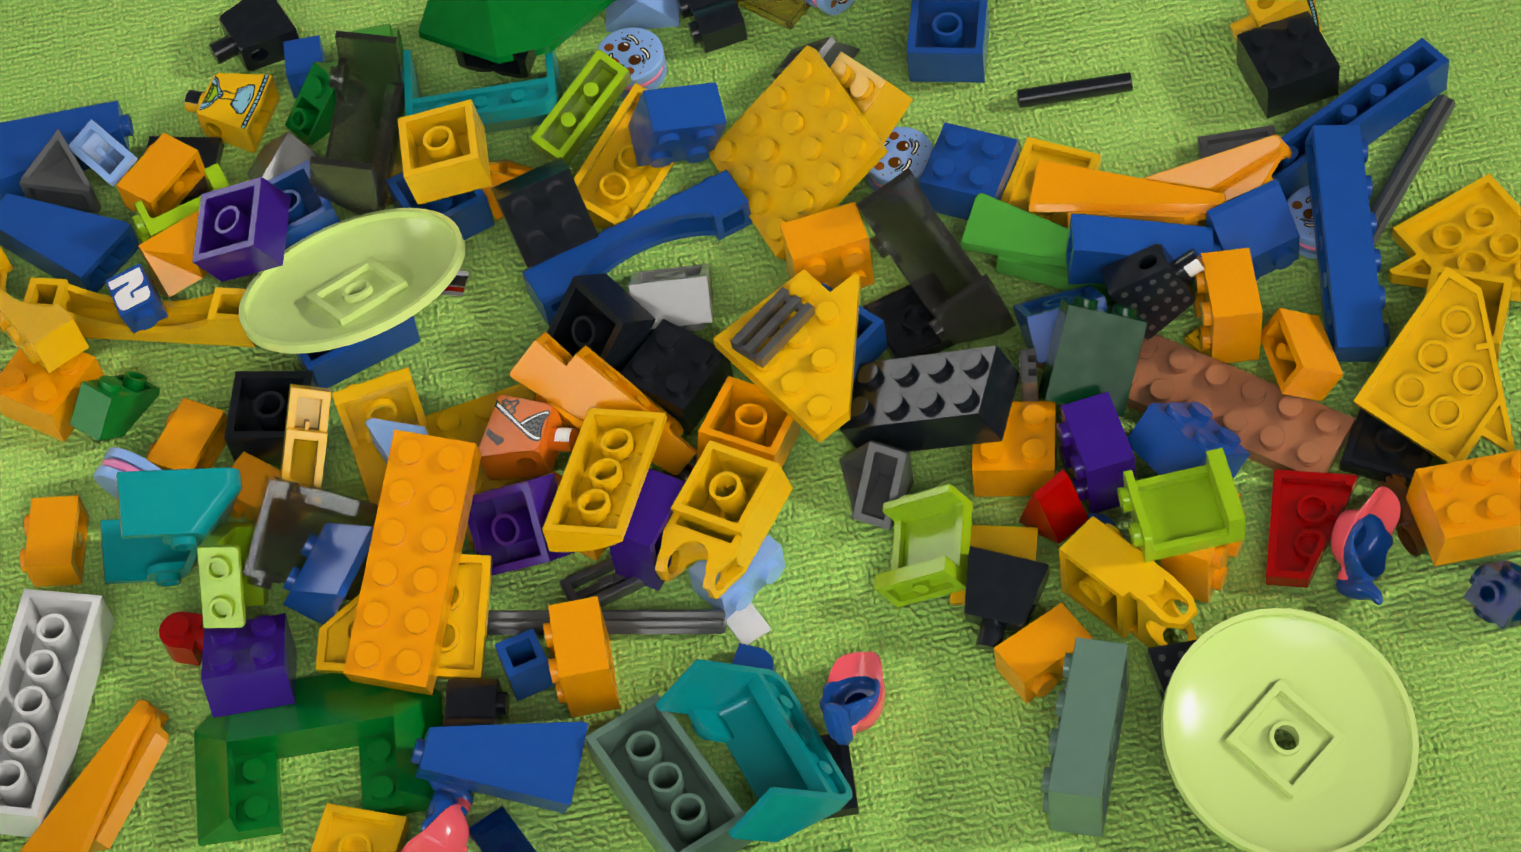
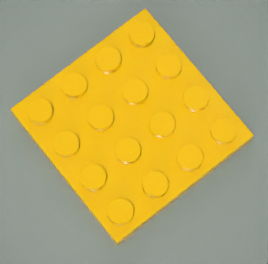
M807 45L719 139L715 149L708 153L719 172L727 170L749 201L751 212L749 217L775 257L785 260L780 224L835 208L888 153V150L819 52Z

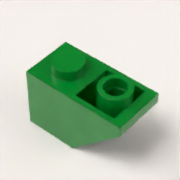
M313 62L285 126L307 145H313L353 115L364 91L362 78L345 63Z
M126 371L124 374L116 376H100L99 379L84 381L80 386L70 425L98 441L124 436L159 396L160 388L147 382L145 375L134 371Z

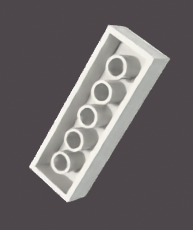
M24 589L0 665V834L31 837L64 795L115 621L102 595Z

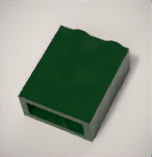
M1075 295L1074 301L1061 299L1038 393L1045 400L1068 404L1109 392L1118 416L1124 417L1148 322L1140 316H1136L1138 310L1129 306L1114 304L1113 310L1097 307L1098 300L1085 296Z

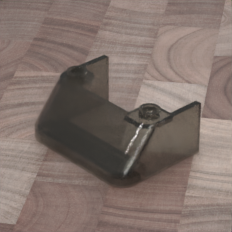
M336 31L335 40L339 60L337 66H331L329 86L330 88H335L337 101L326 156L310 158L309 184L311 187H315L318 196L358 215L386 210L389 195L386 180L391 178L393 174L399 142L398 118L404 116L405 110L404 76L398 39L392 36Z
M909 168L856 204L875 234L870 239V242L882 259L888 255L891 257L932 314L934 320L929 322L942 343L948 338L954 345L1002 335L1016 326L987 274L982 276L933 210Z

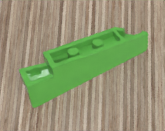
M979 193L976 196L961 240L960 249L997 255L996 272L1065 291L1090 285L1105 296L1106 302L1114 301L1109 295L1105 283L1068 284L1066 262L1068 228L984 193Z

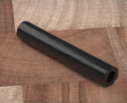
M1127 72L1017 89L1019 108L1129 92L1133 91L1131 74Z

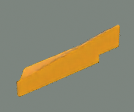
M1271 135L1144 177L1143 179L1223 193L1226 196L1227 202L1272 181L1271 175L1279 162L1290 158L1292 150L1279 135Z
M1040 160L1036 166L1029 201V212H1068V229L1071 214H1087L1206 227V211L1225 203L1226 196L1218 192Z
M544 332L532 343L510 372L512 379L584 421L589 408L666 413L667 420L652 463L672 475H679L697 453L696 448L681 438L684 429L674 417L586 345L573 357L548 333Z
M138 700L20 852H96L110 849L169 742V734L162 729L169 716L147 700Z

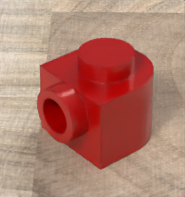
M175 612L167 616L159 627V637L168 655L178 663L200 666L204 640L203 615L190 612Z

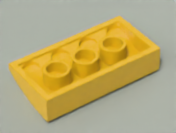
M637 83L633 85L574 177V181L594 226L603 230L608 227H614L632 218L636 213L645 210L675 163L672 162L660 168H654L651 165L638 166L628 124L642 92L647 90Z
M599 408L588 409L542 529L550 552L591 551L606 548L623 541L667 420L666 413Z

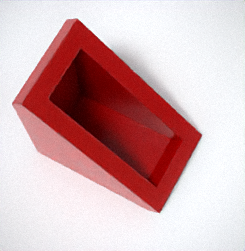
M1062 469L1032 494L1019 522L1025 527H1038L1039 535L1060 544L1089 518L1069 475Z

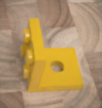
M408 367L386 372L380 377L359 384H351L342 390L332 393L375 518L387 464L372 443L365 421L375 418L424 426L428 435L432 436Z

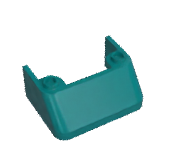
M403 50L406 116L471 99L485 127V133L541 125L562 97L560 69L556 51L553 50L551 53L545 54L546 78L422 97L411 51Z
M200 468L117 472L120 519L100 520L105 584L156 582L161 587L180 584L181 579L188 576L198 562L197 547L222 523L227 522L242 489L240 471L235 468Z
M696 659L655 704L659 711L688 714L692 721V728L700 738L706 741L712 740L726 743L755 793L758 801L728 831L732 839L779 842L840 811L853 797L850 785L793 690L783 677L770 669Z

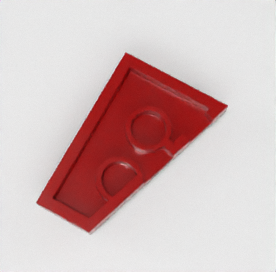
M1274 469L1266 585L1309 587L1331 540L1334 524L1338 516L1345 511L1354 492L1358 475Z

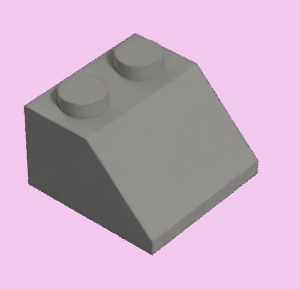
M710 263L633 272L628 284L629 295L656 319L648 336L651 335L662 319L677 326H683V329L687 331L705 329L706 323L713 322L714 308Z

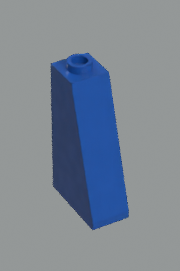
M117 100L1 122L0 200L7 193L25 196L19 183L21 177L57 129H59L69 145L92 119L129 150L128 136L134 135L130 115L123 114ZM73 153L83 171L90 169L86 163Z
M9 193L0 200V246L56 279H67L69 284L98 293L106 284L105 280L113 277L139 249L138 245L140 244L131 224L125 221Z
M1071 214L1066 243L1068 284L1105 283L1100 271L1102 268L1154 244H1162L1173 259H1176L1192 248L1201 257V253L1221 251V246L1213 240V227ZM1194 276L1189 281H1194Z
M578 721L429 727L424 739H416L411 763L418 764L416 778L564 814L571 805L589 723Z

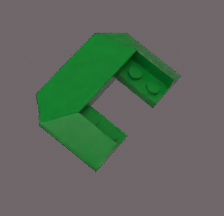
M428 0L418 33L422 39L501 64L514 61L513 54L534 50L536 56L551 53L615 0Z
M329 673L296 679L295 704L213 718L211 712L194 731L199 846L283 833L280 759L359 746L363 809L393 815L427 811L434 790L428 780L415 777L418 764L411 763V758L417 738L424 739L429 727H443L440 692L434 689L432 696L352 682L342 673Z

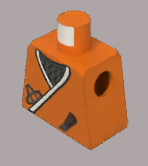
M498 395L479 446L482 454L480 464L489 480L547 475L553 470L559 452H572L579 433L576 428L565 427L556 408L551 404Z

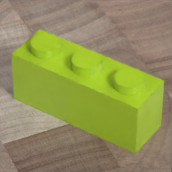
M598 48L530 138L534 149L551 161L562 157L568 166L632 81L629 70Z

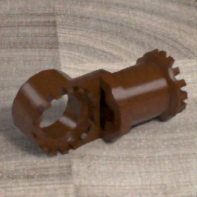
M1392 474L1390 478H1385L1386 483L1381 481L1380 484L1391 489L1397 496L1401 507L1400 518L1396 525L1398 537L1405 549L1412 556L1418 557L1428 550L1406 500L1409 489L1406 486L1407 481L1402 474Z

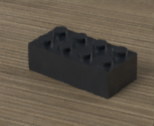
M997 345L859 363L853 383L851 417L848 422L840 427V431L856 448L874 440L910 452L999 442L1003 440L1020 373Z

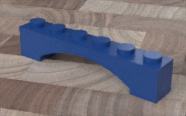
M727 170L715 176L707 177L701 183L681 193H676L647 210L636 213L632 218L614 227L604 229L598 234L599 237L522 272L528 295L550 327L573 276L607 274L634 255L677 239L695 236H716L720 241L752 224V220L749 217L751 214L749 201Z

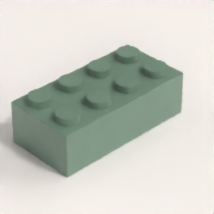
M1076 637L1074 652H1066L1064 658L1063 678H1066L1064 690H1059L1056 702V716H1059L1057 729H1051L1048 753L1052 754L1050 767H1044L1041 793H1044L1043 812L1050 815L1051 830L1102 837L1129 687L1128 644Z
M658 693L585 736L593 763L656 852H737L753 842V840L731 838L728 831L745 813L673 714L658 710L655 705L660 699Z

